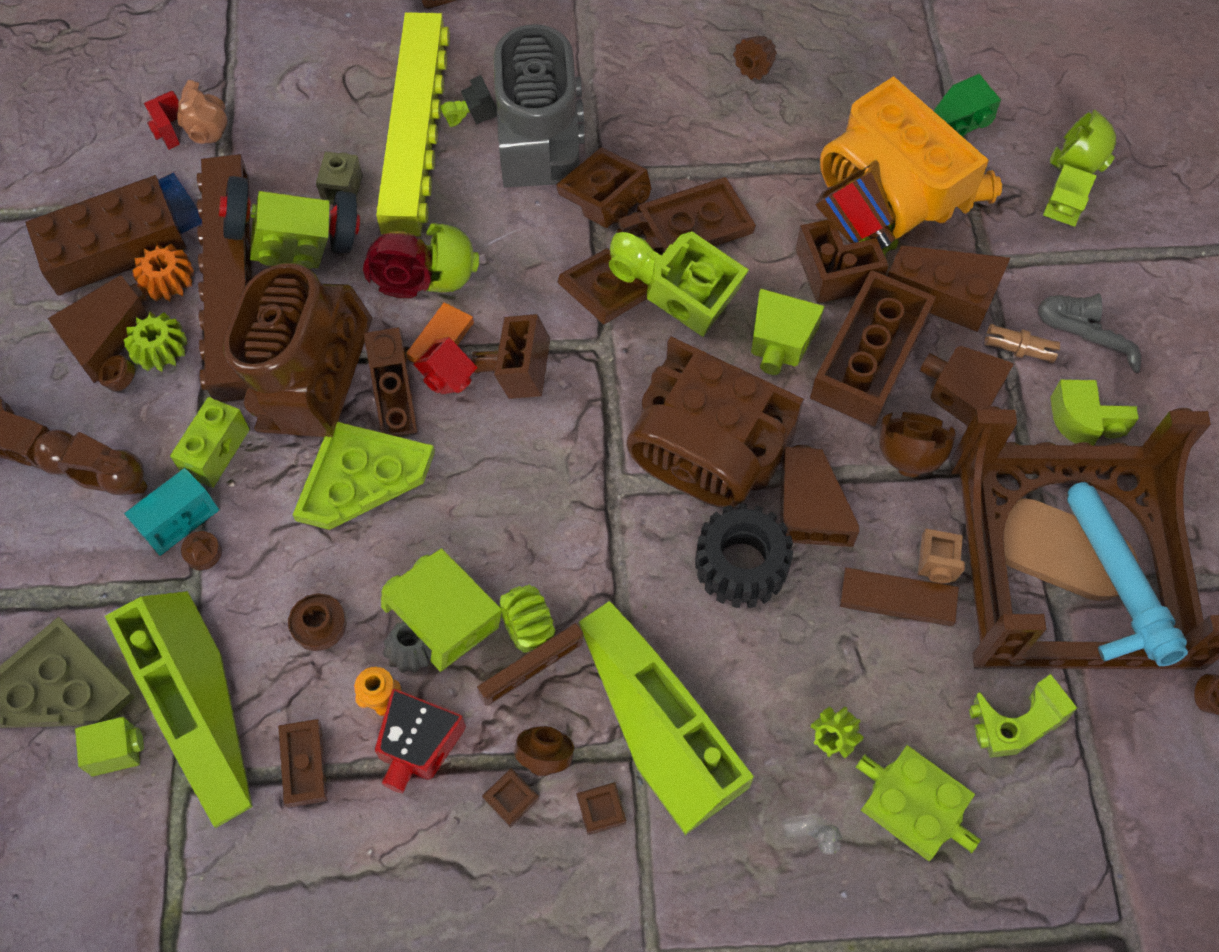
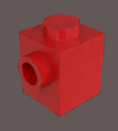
M450 337L434 340L413 363L416 369L425 377L423 381L427 387L440 394L462 392L471 383L472 379L470 376L478 368Z

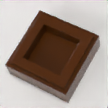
M512 768L482 795L483 800L510 828L539 800V796Z
M615 782L576 793L587 835L627 823Z

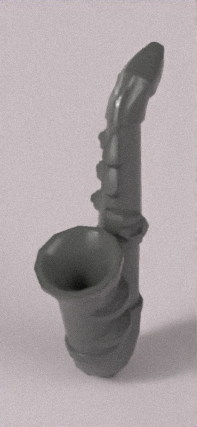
M1100 293L1086 298L1055 295L1041 301L1038 306V314L1045 324L1054 329L1059 328L1082 336L1081 338L1125 353L1132 370L1135 373L1140 372L1141 353L1138 345L1130 340H1126L1121 334L1116 335L1111 330H1103L1102 325L1099 324L1102 317V298Z

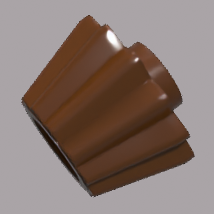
M766 36L743 38L741 43L735 45L736 51L733 53L736 59L735 65L740 68L742 75H747L751 80L753 78L760 80L764 75H767L777 55L776 46Z

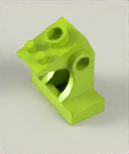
M1051 674L1037 683L1028 698L1031 701L1029 712L1018 718H1007L999 715L980 692L976 694L974 705L970 706L969 714L971 719H979L980 724L974 725L977 741L981 749L987 748L990 758L1020 753L1050 731H1054L1067 722L1077 709L1076 705ZM1001 731L1008 732L1011 738L1004 737Z

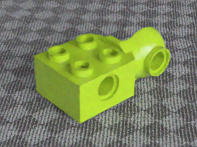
M692 231L680 235L673 245L670 244L662 256L655 252L645 240L626 232L616 233L612 237L610 244L611 260L609 268L613 274L624 282L630 283L635 279H639L647 284V299L702 337L705 336L739 291L749 269Z

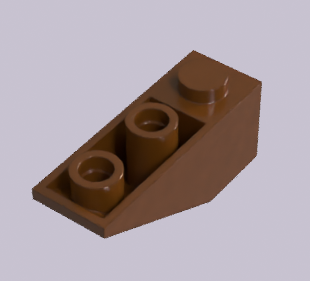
M397 327L364 333L381 433L393 436L418 433L402 330Z

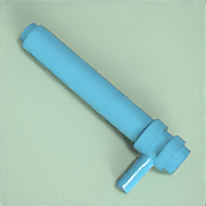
M1086 482L1073 485L1068 490L1067 502L1133 620L1131 627L1135 632L1133 635L1099 646L1098 651L1102 660L1105 662L1144 649L1148 658L1155 660L1158 666H1169L1179 662L1188 654V650L1185 647L1187 640L1182 631L1174 627L1175 619L1170 610L1161 605L1097 490Z

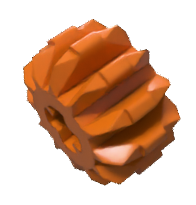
M157 243L153 251L144 249L145 257L135 258L136 268L132 271L136 283H138L137 286L145 296L150 295L156 302L163 296L170 302L172 295L178 294L183 296L184 291L182 288L192 287L191 277L194 276V268L191 262H189L187 254L182 249L177 250L172 244L163 249Z

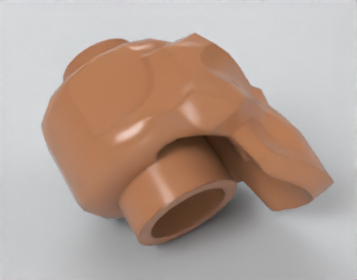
M187 80L178 103V125L196 143H215L220 140L228 124V118L224 112L225 104L218 97L203 94V92L199 91V82Z

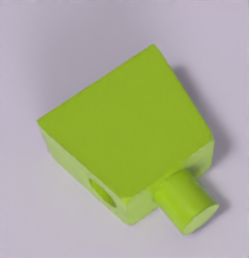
M760 289L751 353L755 356L763 357L760 364V369L770 375H778L783 363L791 366L799 365L819 329L824 306Z

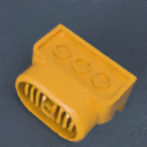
M894 76L852 104L846 132L829 142L823 148L820 155L821 173L828 188L854 172L864 169L873 161H878L887 202H890L896 216L894 221L888 225L890 226L895 223V228L892 231L895 240L924 220H935L939 223L948 221L952 217L955 207H958L964 214L968 213L989 162L983 154Z

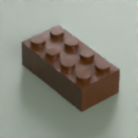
M156 175L25 221L41 273L57 296L135 268V258L145 257L144 249L153 251L157 243L163 249L169 244H172L177 250L187 248L169 200Z
M871 270L815 377L810 399L875 427L928 320L936 296Z

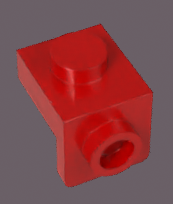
M169 91L144 103L151 118V121L147 122L155 140L162 138L168 150L180 145L170 123L178 119L179 100L174 91Z

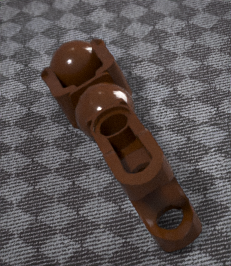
M0 396V458L27 466H34L50 475L65 474L81 487L106 491L112 495L124 496L126 494H141L146 491L148 485L143 479L145 474L143 464L135 454L128 450H113L81 432L72 435L66 430L53 429L50 431L45 425L16 415L9 404L5 403Z

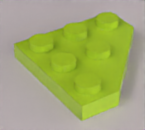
M337 422L333 438L325 436L292 514L295 521L331 530L423 484L435 454L434 446Z

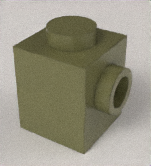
M325 151L316 180L321 200L330 201L329 204L333 205L335 195L340 191L353 193L357 198L363 177L357 155Z

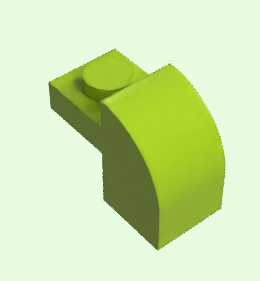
M1064 164L1043 216L1075 227L1080 214L1084 211L1089 200L1088 195L1096 175Z
M1060 379L1050 396L1052 415L1056 427L1064 437L1075 444L1086 442L1094 446L1101 435L1107 438L1127 436L1139 419L1137 406L1100 405L1097 380Z

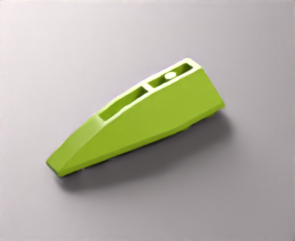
M189 592L141 596L105 615L153 716L212 825L217 828L252 808L253 805L222 655Z
M609 601L578 622L579 627L584 633V639L637 770L684 835H687L747 791L751 786L754 776L680 680L633 625Z

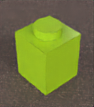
M125 717L75 728L78 767L90 776L94 777L140 765L139 752L144 749L141 730L138 727L136 728Z

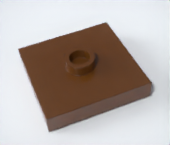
M608 248L560 273L557 281L561 287L603 325L647 300L648 286L639 279L628 283L616 277L609 268L611 255Z

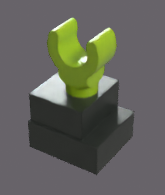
M481 75L471 79L472 86L461 91L464 101H449L440 106L449 127L458 125L469 112L476 125L497 116L496 105Z

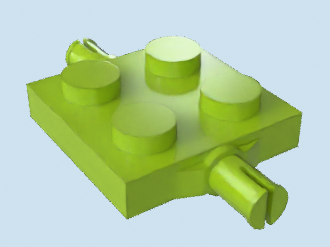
M906 745L896 761L886 766L885 769L866 754L856 765V769H859L875 781L872 794L861 811L927 861H930L941 845L950 838L970 853H973L980 843L981 838H978L960 825L963 820L964 811L975 794L910 746Z

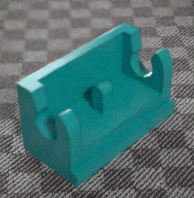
M184 468L126 511L124 515L156 553L161 556L220 511V509L205 488Z

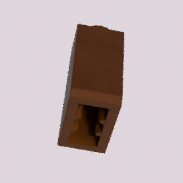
M119 275L47 319L89 378L95 383L99 381L98 373L104 361L111 356L119 355L125 348L124 339L128 337L126 327L137 326L136 317L142 320L147 319L148 313L142 305L147 299L136 283L129 286L122 275Z
M808 445L785 447L781 462L780 523L784 522L788 528L786 536H791L793 543L854 547L859 534V524L823 450L813 449Z

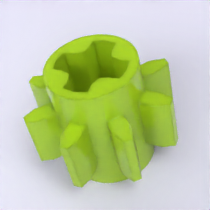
M830 706L820 713V718L811 724V728L816 731L814 745H818L821 750L827 753L828 757L839 751L846 758L854 751V746H857L864 738L858 733L861 720L856 719L852 713L848 712L845 706L836 713Z

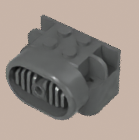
M538 24L524 25L507 32L498 41L493 55L498 141L504 188L555 185L580 165L579 144H585L584 124H578V122H584L582 99H576V97H582L581 76L575 77L574 54L569 40L552 27Z

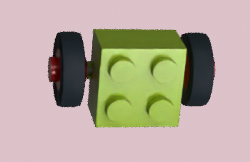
M229 176L226 196H220L219 217H224V238L242 240L245 224L249 221L251 214L253 221L250 260L259 261L264 265L296 263L309 269L319 268L328 240V231L330 233L331 251L345 254L350 253L354 236L358 235L360 227L356 195L350 192L340 191L336 193L330 214V201L263 191L258 192L256 204L252 203L251 207V199L248 196V180L243 177Z

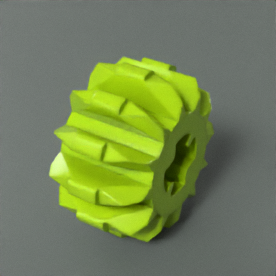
M149 312L145 320L136 317L137 326L126 327L128 337L124 339V345L129 352V357L133 363L141 365L146 371L156 367L157 370L163 372L164 365L169 363L176 366L175 357L185 356L184 346L188 343L187 337L182 331L183 328L175 318L171 319L165 312L158 317Z
M530 584L523 587L518 586L509 590L508 593L501 595L499 607L502 609L501 617L510 639L513 640L517 649L527 653L555 636L554 620L550 615L544 597L540 595L536 587Z

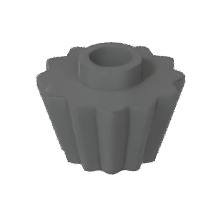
M404 621L397 623L384 640L386 648L383 656L389 659V666L397 667L401 673L408 670L416 673L420 667H428L432 650Z

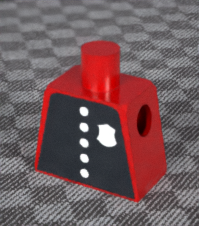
M393 688L375 746V752L379 759L390 764L381 784L388 789L403 794L412 774L431 780L465 731L466 725L463 716Z

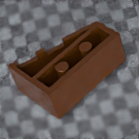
M901 245L887 277L936 296L930 314L978 332L1011 257Z

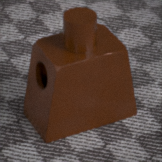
M957 346L948 362L929 353L919 372L937 380L930 395L931 400L968 426L977 409L990 407L993 404L1014 364L964 346Z

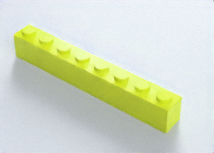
M405 12L376 213L381 235L390 231H404L415 236H421L422 223L428 222L429 212L425 198L426 196H431L432 192L431 176H428L429 170H434L435 153L431 149L432 144H437L438 127L435 124V119H440L441 102L438 99V94H443L444 77L441 75V70H446L447 53L444 50V46H449L450 43L449 27H444L442 13Z

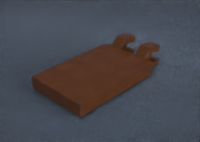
M723 177L639 204L636 213L618 219L620 229H617L616 233L626 232L638 237L643 234L646 238L645 241L651 248L662 256L670 244L673 245L682 234L692 231L713 246H718L754 234L756 224L727 178Z

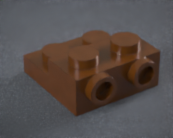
M602 147L556 184L560 196L581 206L584 217L605 228H608L614 222L618 223V219L627 216L628 210L637 202H646L652 190L647 169Z

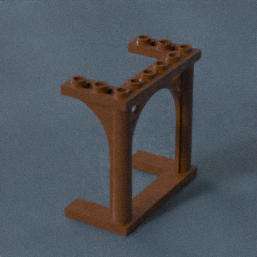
M996 406L977 409L950 460L951 474H960L980 640L979 646L972 653L974 668L1205 670L1219 659V615H1209L1205 620L1203 619L1186 532L1183 503L1184 479L1189 453L1192 446L1211 425L1209 412L1192 411L1190 408H1178L1169 411L1142 446H1128L1126 443L1092 446L1086 442L1073 445H1055L1051 442H1042L1036 445H1019L1016 442H1007L1017 425L1016 411L1001 409ZM996 474L1012 475L1017 480L1019 489H1006L998 482ZM1025 474H1036L1038 478L1028 479ZM1096 475H1109V477L1105 480L1099 479ZM1135 475L1137 478L1136 488L1131 491L1121 490L1117 485L1118 476ZM1086 482L1090 486L1114 497L1127 507L1140 522L1148 537L1153 555L1161 605L1170 610L1175 619L1174 627L1179 628L1186 638L1187 644L1185 647L1188 650V654L1179 662L1169 666H1158L1155 660L1148 658L1144 649L1104 662L1099 654L1098 647L1110 642L1037 641L1047 630L1045 615L1013 614L1003 538L1006 520L1015 504L1025 495L1040 487L1059 483L1077 484ZM1145 492L1146 497L1142 499L1145 506H1141L1136 502V499ZM997 497L1005 499L1006 504L996 505Z

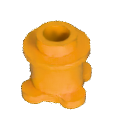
M989 170L983 175L973 202L987 201L991 204L995 203L997 196L1001 195V178L996 176L993 170Z
M376 666L363 670L356 678L354 684L357 705L360 708L369 707L375 710L379 716L385 715L393 688L399 691L402 690L400 683L397 680H393L387 670ZM375 685H380L377 690L370 691Z

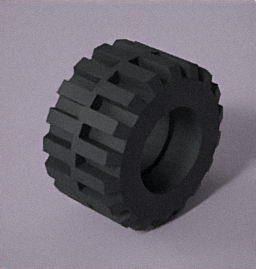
M739 504L737 510H733L731 505L724 507L722 515L716 511L710 516V522H705L701 528L695 558V568L698 569L697 577L700 583L705 582L704 590L709 595L714 592L717 593L716 601L724 604L726 599L733 601L731 607L740 608L741 602H746L748 608L756 607L758 599L765 604L771 600L772 593L777 595L780 592L783 582L785 583L793 559V551L791 550L793 545L792 537L786 536L788 528L784 522L777 524V515L773 512H770L768 515L762 513L763 507L755 505L754 510L747 509V504ZM734 544H747L756 548L763 556L765 562L751 569L738 568L725 559L722 551Z

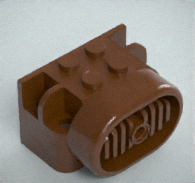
M282 263L264 269L255 275L243 289L224 337L223 352L229 366L248 387L244 398V406L252 416L258 417L254 426L256 432L314 437L327 436L333 438L365 343L364 333L369 331L373 319L352 286L348 284H323L315 273L306 266L296 263Z
M671 336L667 341L666 360L662 366L655 368L651 375V384L643 395L641 416L627 437V449L633 460L654 478L706 504L719 508L731 505L732 508H736L739 504H743L751 490H761L770 483L782 462L785 447H790L794 440L804 399Z

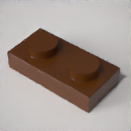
M319 719L279 725L284 805L290 808L328 801L321 722Z

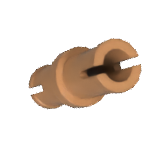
M995 324L989 325L987 334L1000 338L989 336L985 337L984 340L985 346L1014 352L1016 357L1022 358L1026 355L1049 361V363H1054L1058 354L1044 349L1051 351L1060 350L1059 341L1030 335L1028 330L1022 329L1018 332L995 326Z

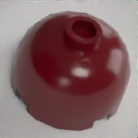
M390 231L379 236L370 245L365 257L363 273L369 284L373 280L374 283L380 286L379 292L395 298H413L417 296L418 291L424 289L425 292L429 288L433 273L432 254L425 242L414 234L404 231Z

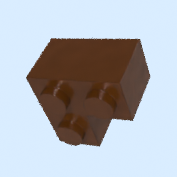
M828 219L800 225L796 252L817 304L859 294L871 270L886 276L889 265L877 238L844 245L837 228Z

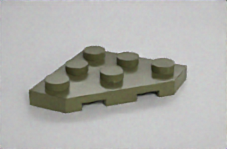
M59 616L0 666V728L87 726L110 720L135 698Z

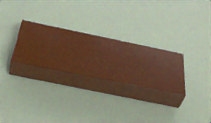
M845 567L839 607L953 627L956 623L959 587Z
M574 623L478 685V696L485 706L491 705L582 646L584 633L577 623Z

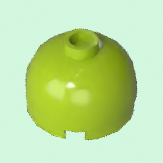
M1093 110L1092 114L1086 113L1063 137L1066 141L1062 151L1058 147L1055 148L1050 157V164L1059 171H1061L1064 164L1091 174L1096 170L1100 172L1105 171L1115 158L1111 154L1116 146V133L1113 125L1097 110Z
M430 224L426 235L432 236L431 244L427 246L432 254L433 273L429 288L426 291L453 292L461 289L470 279L471 272L477 271L479 254L473 251L471 240L459 228L445 224Z

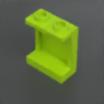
M442 548L432 555L427 554L419 558L412 569L402 576L396 575L389 579L381 590V608L386 613L393 609L432 650L431 662L440 672L499 628L502 609Z

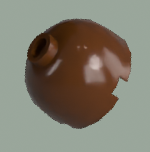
M902 412V417L892 419L893 413H889L882 418L879 437L880 450L887 462L898 469L901 475L918 477L919 474L930 473L939 469L949 458L956 433L952 426L949 432L942 428V420L915 412Z

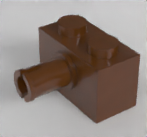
M538 314L504 317L499 350L472 352L473 358H471V361L478 367L474 373L495 371L494 376L508 399L542 397L551 338Z

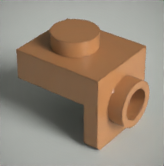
M926 528L922 533L918 575L929 577L931 581L936 583L956 582L965 570V562L961 561L963 535Z

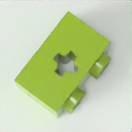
M207 397L170 455L179 471L186 468L199 483L211 488L215 487L250 430L240 409Z

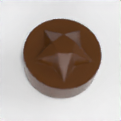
M121 355L111 356L101 365L98 380L101 385L113 392L122 391L132 382L135 375V366Z
M206 531L190 534L181 546L183 559L195 570H207L217 564L222 554L221 545L216 537Z
M1216 674L1201 676L1195 686L1194 698L1196 705L1205 713L1219 715V675Z

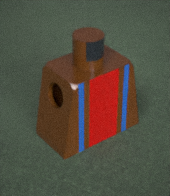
M877 160L822 191L815 204L816 207L850 243L859 242L869 236L871 239L877 238L881 249H883L895 240V236L887 225L892 223L896 216L890 202H887Z

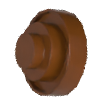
M321 593L307 595L297 601L288 617L289 632L296 643L304 649L312 651L326 650L337 644L344 635L347 626L346 614L338 600L330 595Z
M540 726L525 729L518 734L514 754L516 760L533 774L548 776L552 773L564 771L571 765L575 747L573 741L566 734L552 727Z

